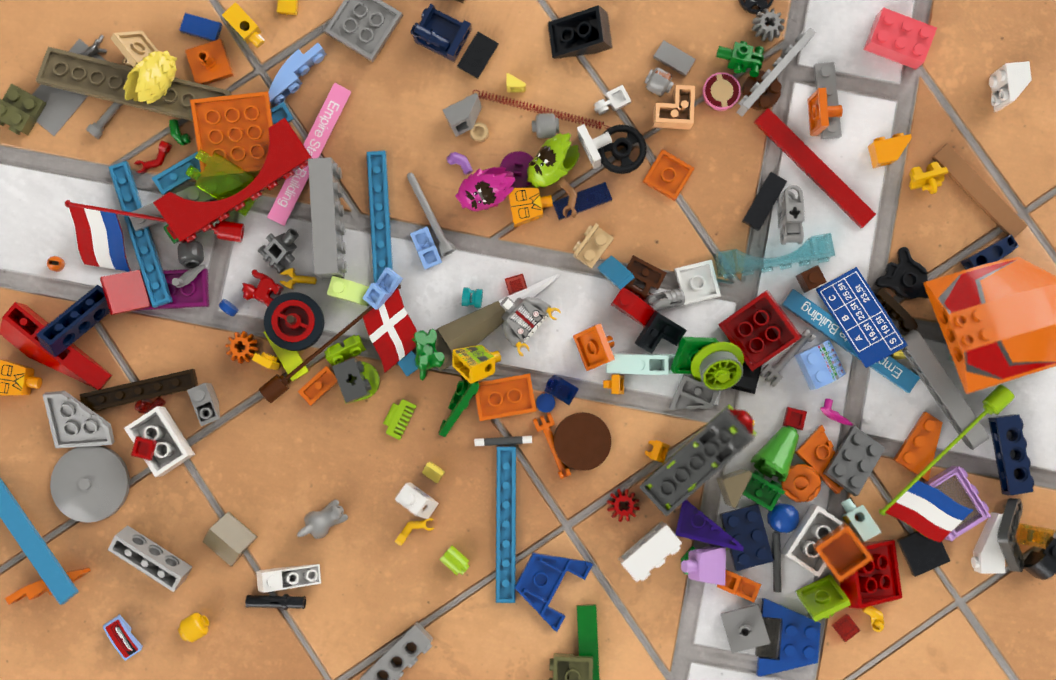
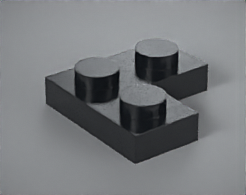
M654 311L635 344L652 354L662 338L677 346L687 330Z

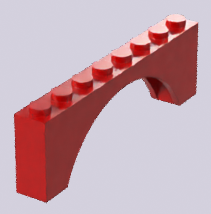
M286 118L268 128L269 149L265 163L256 178L240 192L228 198L210 202L191 201L168 192L153 202L180 242H192L197 238L196 234L201 231L204 233L214 227L213 223L218 220L220 222L230 217L229 213L233 210L239 211L246 206L245 203L250 199L252 201L257 200L262 196L261 192L267 188L269 191L279 185L278 181L281 179L287 180L295 175L294 171L298 168L302 170L308 167V159L313 158Z

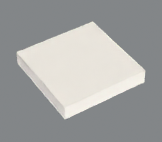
M712 260L674 269L678 287L682 289L685 295L683 306L721 297Z

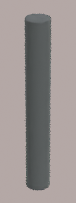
M772 533L774 559L773 592H781L780 533Z

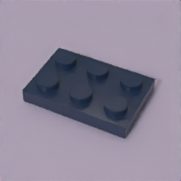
M758 504L720 514L725 532L744 546L743 552L729 549L735 571L774 561Z

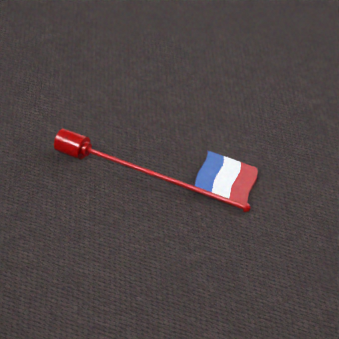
M70 200L65 201V206L70 209L75 224L78 250L85 265L131 271L126 258L123 232L117 214L166 222L164 218L72 203ZM222 221L219 224L216 223L215 227L210 230H214L217 239L241 243L245 226L241 223Z

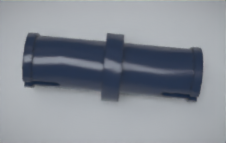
M415 23L411 29L412 35L425 40V43L429 45L433 44L444 51L449 45L450 40L437 34L433 29L429 30L418 23Z

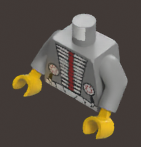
M506 297L500 303V306L506 310L501 317L504 321L502 326L505 337L515 348L517 347L520 356H524L520 352L521 348H526L529 351V347L525 343L548 318L547 313H549L550 318L553 320H557L552 316L554 311L561 313L558 308H551L549 304L541 299L531 297L517 298L515 302Z

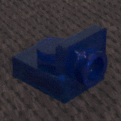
M553 375L547 381L545 392L570 405L579 388L556 375Z

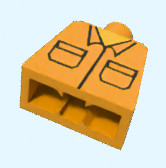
M514 188L509 194L514 227L542 218V208L553 206L551 195L540 197L539 188Z
M0 359V396L30 395L32 388H41L42 378L34 377V368Z

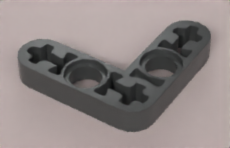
M1009 498L998 530V543L1009 570L1022 572L1024 569V557L1015 536L1021 519L1023 505L1021 499Z

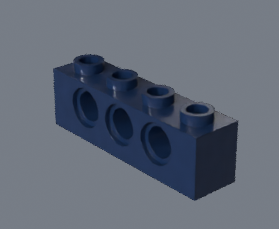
M99 285L95 286L40 330L36 336L41 346L54 357H57L108 315L110 310L103 288Z
M1011 414L988 418L1002 494L1011 496L1034 492V479L1030 474L1029 467L1031 463L1026 453L1027 441L1023 437V421L1020 415ZM1008 431L1012 434L1010 439L1007 438ZM1012 450H1014L1015 457L1013 459L1010 456ZM1016 469L1019 472L1017 478L1014 477V471Z

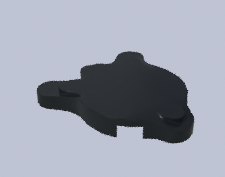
M907 247L900 248L897 251L898 264L888 263L886 265V274L876 280V285L880 288L891 289L897 296L903 299L928 298L923 284L928 281V272L921 264L912 259Z

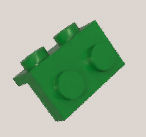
M754 470L742 495L765 509L772 511L779 497L784 495L785 491L781 489V484L773 480L771 482L765 480V475Z

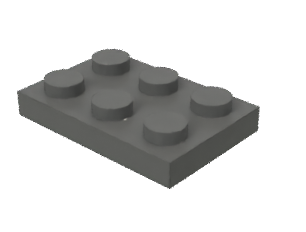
M852 426L823 474L853 496H858L883 454L885 447L856 426Z

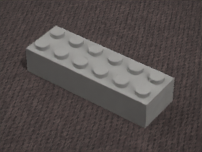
M331 157L308 159L314 274L321 279H331L332 276L345 278L344 273H347V262L344 261L343 254H346V244L342 240V235H345V226L341 222V216H344V207L340 205L343 189L342 186H339V179H342L341 167L338 168V164Z

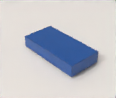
M185 13L180 31L188 35L215 41L219 38L222 24Z

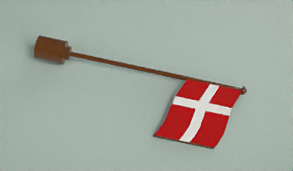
M398 285L396 290L378 310L370 306L286 377L283 374L281 376L276 374L259 388L263 397L269 403H273L289 389V378L362 318L368 336L381 358L384 373L391 369L416 348V343L412 341V338H414L417 330L404 307L399 292L401 285Z

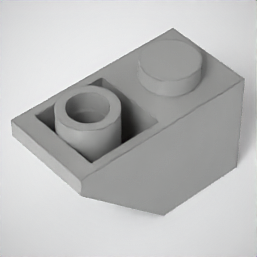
M477 93L443 109L447 122L456 137L474 127L482 108Z
M203 383L187 390L201 426L220 419L219 400L212 383Z

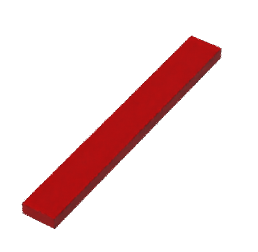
M769 108L754 121L860 228H863L876 215Z

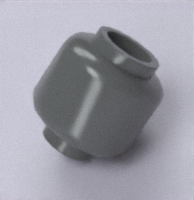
M193 240L190 243L185 241L178 245V260L184 267L194 268L204 261L201 243Z

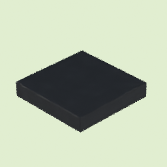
M917 531L897 540L911 573L915 577L950 562L942 541L931 540Z

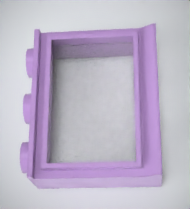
M951 466L929 479L928 482H925V484L940 490L958 504L973 509L944 538L948 541H953L987 518H991L988 512L989 507L984 501L980 500L977 488L970 484L967 479V472L962 467L960 468V466Z

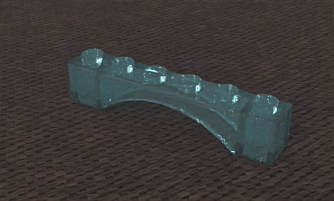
M831 233L811 236L796 251L777 258L754 257L737 249L717 252L714 257L718 277L724 276V279H731L736 277L735 274L740 273L743 276L753 275L754 271L758 270L766 273L773 271V268L780 267V270L792 268L793 264H799V267L811 265V261L818 260V264L829 262V258L835 256Z

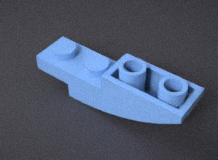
M319 43L314 45L305 54L298 49L280 68L269 89L270 104L273 107L284 102L285 97L290 93L298 91L302 84L298 77L307 74L310 67L324 59L326 53Z

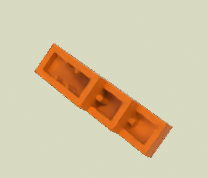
M90 568L67 571L66 573L74 583L91 570ZM43 579L19 589L6 597L5 600L10 605L18 602L25 596L32 600L45 592H48L50 596L53 594Z

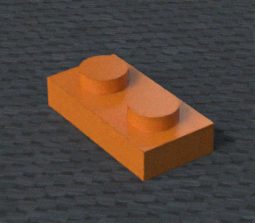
M325 366L298 393L312 406L338 381L334 372L328 366Z

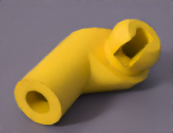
M873 606L862 608V611L870 616L873 630L876 632L883 631L885 625L883 613Z

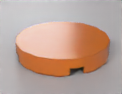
M806 464L792 465L787 479L781 483L782 489L785 491L784 494L795 502L812 501L821 490L819 473L813 467Z

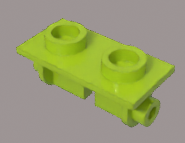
M353 335L343 340L345 345L343 348L340 343L328 347L324 351L326 360L334 366L367 350L362 344V339L359 335Z

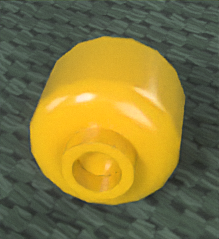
M195 612L181 620L178 632L184 641L195 642L208 633L210 623L205 615L202 616L200 613Z

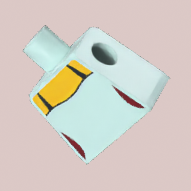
M851 497L841 502L846 511L841 517L851 527V530L861 543L882 533L864 505L856 507ZM855 514L858 516V521L855 520Z

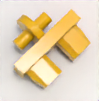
M938 162L930 163L926 168L928 172L923 173L919 166L912 168L909 173L911 179L910 189L922 188L923 191L928 190L930 194L937 192V187L942 186L944 176L948 173L947 167L941 168Z

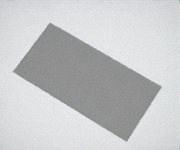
M79 39L68 52L81 54L89 46ZM98 53L91 56L92 58L105 60ZM41 84L32 95L47 104L36 122L55 136L88 96Z

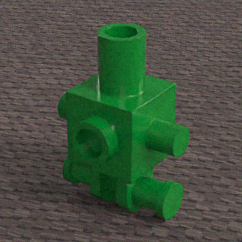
M735 42L732 49L719 46L716 57L729 60L727 68L733 69L734 73H746L747 68H750L749 75L758 77L759 69L762 68L764 59L762 55L764 48L757 46L755 47V52H753L754 46L747 45V42Z

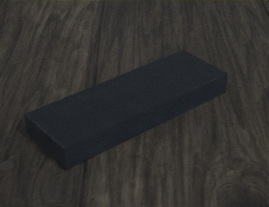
M770 172L742 222L759 231L787 181Z

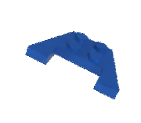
M533 552L514 588L557 632L565 615L548 605L567 571L585 580L593 564L588 561Z
M762 598V617L780 618L781 627L778 658L758 657L757 676H765L818 663L821 623L815 622L807 616L766 598Z

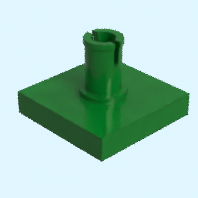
M682 336L670 370L674 374H692L691 362L694 356L702 348L716 343L718 340L716 338Z

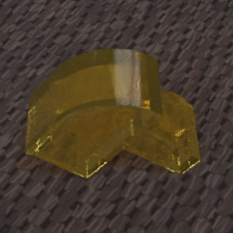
M1019 523L1016 539L1020 544L1045 549L1046 542L1050 537H1053L1054 530Z

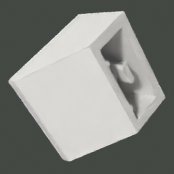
M1029 61L1006 63L990 75L989 86L992 88L991 104L994 106V112L1000 111L1015 101L1031 82Z

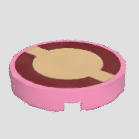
M718 72L706 80L702 96L708 106L717 111H725L737 103L741 87L733 75Z

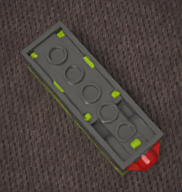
M728 404L647 477L639 488L667 517L754 440L757 433L753 429V418L747 411L735 410Z

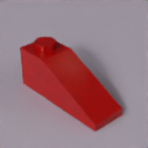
M625 287L620 290L611 303L613 307L643 327L646 326L654 311H656Z

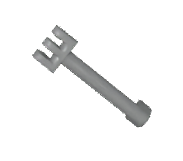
M806 329L801 334V339L789 349L774 367L767 364L759 373V375L764 376L766 372H769L765 378L767 382L772 377L775 378L771 382V386L774 387L783 378L779 372L807 341L812 342L816 338L814 334L810 333V330Z

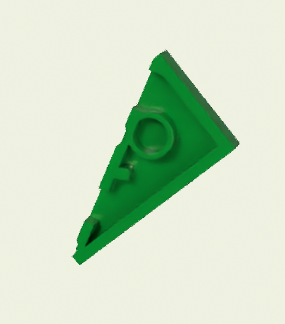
M466 379L458 382L448 407L452 411L448 419L442 421L438 432L439 435L446 437L463 410L467 409L472 396L476 395L479 390L478 381L472 384Z

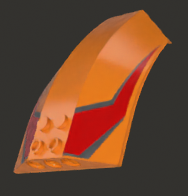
M1014 257L980 265L923 283L966 394L1056 366L1055 275L1020 257Z

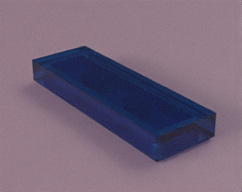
M606 182L577 193L575 204L577 214L612 201ZM569 196L553 202L559 221L571 216L572 210L568 211L567 217L563 215V209L568 204Z

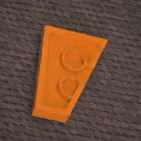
M923 412L893 460L915 475H918L934 460L943 422L929 413ZM931 468L921 477V479L927 482L929 481Z
M820 425L795 453L806 465L813 467L819 473L820 479L835 494H839L843 488L823 474L835 451L831 440L829 441L825 434L823 425Z

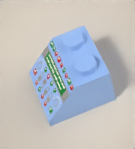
M830 339L794 355L810 390L823 387L846 374Z

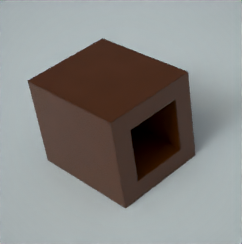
M818 265L795 276L804 293L827 282Z

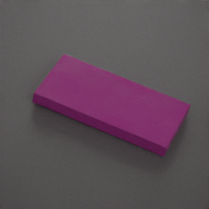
M190 269L163 271L173 302L154 308L150 301L151 306L149 308L140 310L209 307L208 269H203L192 282L180 288H176L172 284V280L179 278Z

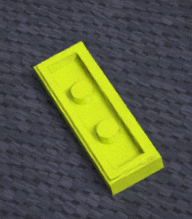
M266 331L263 332L287 374L304 362L298 351H290L277 346L270 340ZM305 365L290 378L291 381H295L309 372L307 366Z

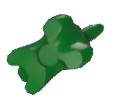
M430 329L428 334L423 330L415 332L414 338H412V341L416 343L415 365L420 370V380L425 379L427 370L441 367L444 363V354L437 352L435 348L437 333L434 329Z

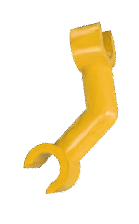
M429 518L425 519V521L408 522L396 538L395 543L402 546L412 529L425 528L428 531L433 530L434 528H428L426 523L434 519Z

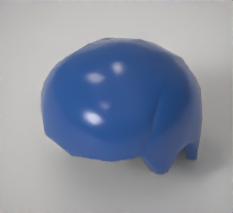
M777 503L773 510L767 514L768 524L773 530L781 533L792 532L797 528L800 521L799 512L794 506L789 504Z

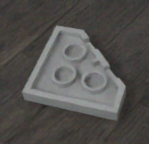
M55 391L43 394L55 449L112 445L115 442L111 424L66 391Z

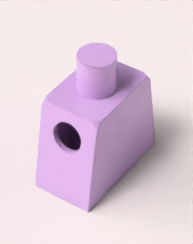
M711 545L690 550L688 560H684L681 563V570L684 573L688 572L689 579L725 585L726 547Z

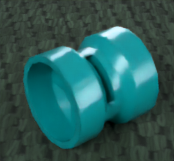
M464 287L462 306L474 305L475 308H481L483 289L471 290Z

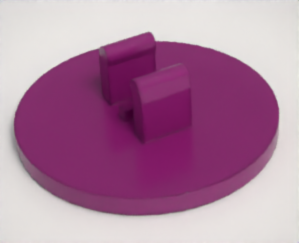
M515 151L505 156L502 160L500 167H505V171L514 173L513 177L516 180L511 187L526 188L532 184L527 182V169L529 162L533 160V157L528 153Z

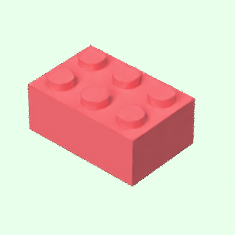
M883 7L875 18L864 50L910 68L918 69L925 62L937 27Z

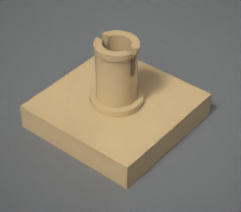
M143 31L113 33L110 38L125 56L122 64H125V66L134 68L149 53L158 51Z

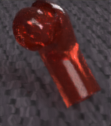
M158 397L152 403L138 401L135 404V409L141 414H146L157 406L162 407L166 402L161 397Z

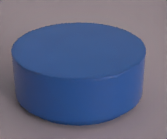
M226 299L219 303L220 309L230 316H235L239 311L236 306Z

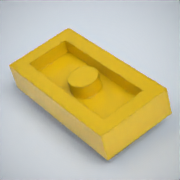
M255 353L252 358L253 361L268 369L279 370L281 363L277 361L278 358L270 353Z

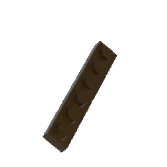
M195 369L83 393L80 394L81 403L92 411H98L187 391L198 386Z

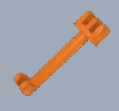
M547 413L548 422L545 421L543 415L540 416L541 425H539L536 418L532 420L537 432L543 430L558 466L560 479L570 476L571 472L557 457L553 442L554 436L550 428L555 423L551 413Z

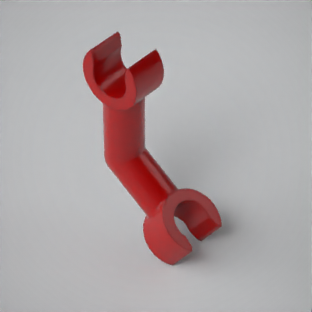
M161 140L156 159L147 162L139 160L134 163L136 165H143V169L137 172L144 174L148 169L161 166L172 145Z

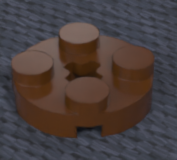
M759 71L758 77L749 76L742 87L743 96L747 95L749 97L752 94L750 92L751 88L757 82L761 84L763 81L761 77L765 74L764 71ZM777 78L766 89V94L763 93L751 106L752 109L762 110L775 105L781 95L782 88Z

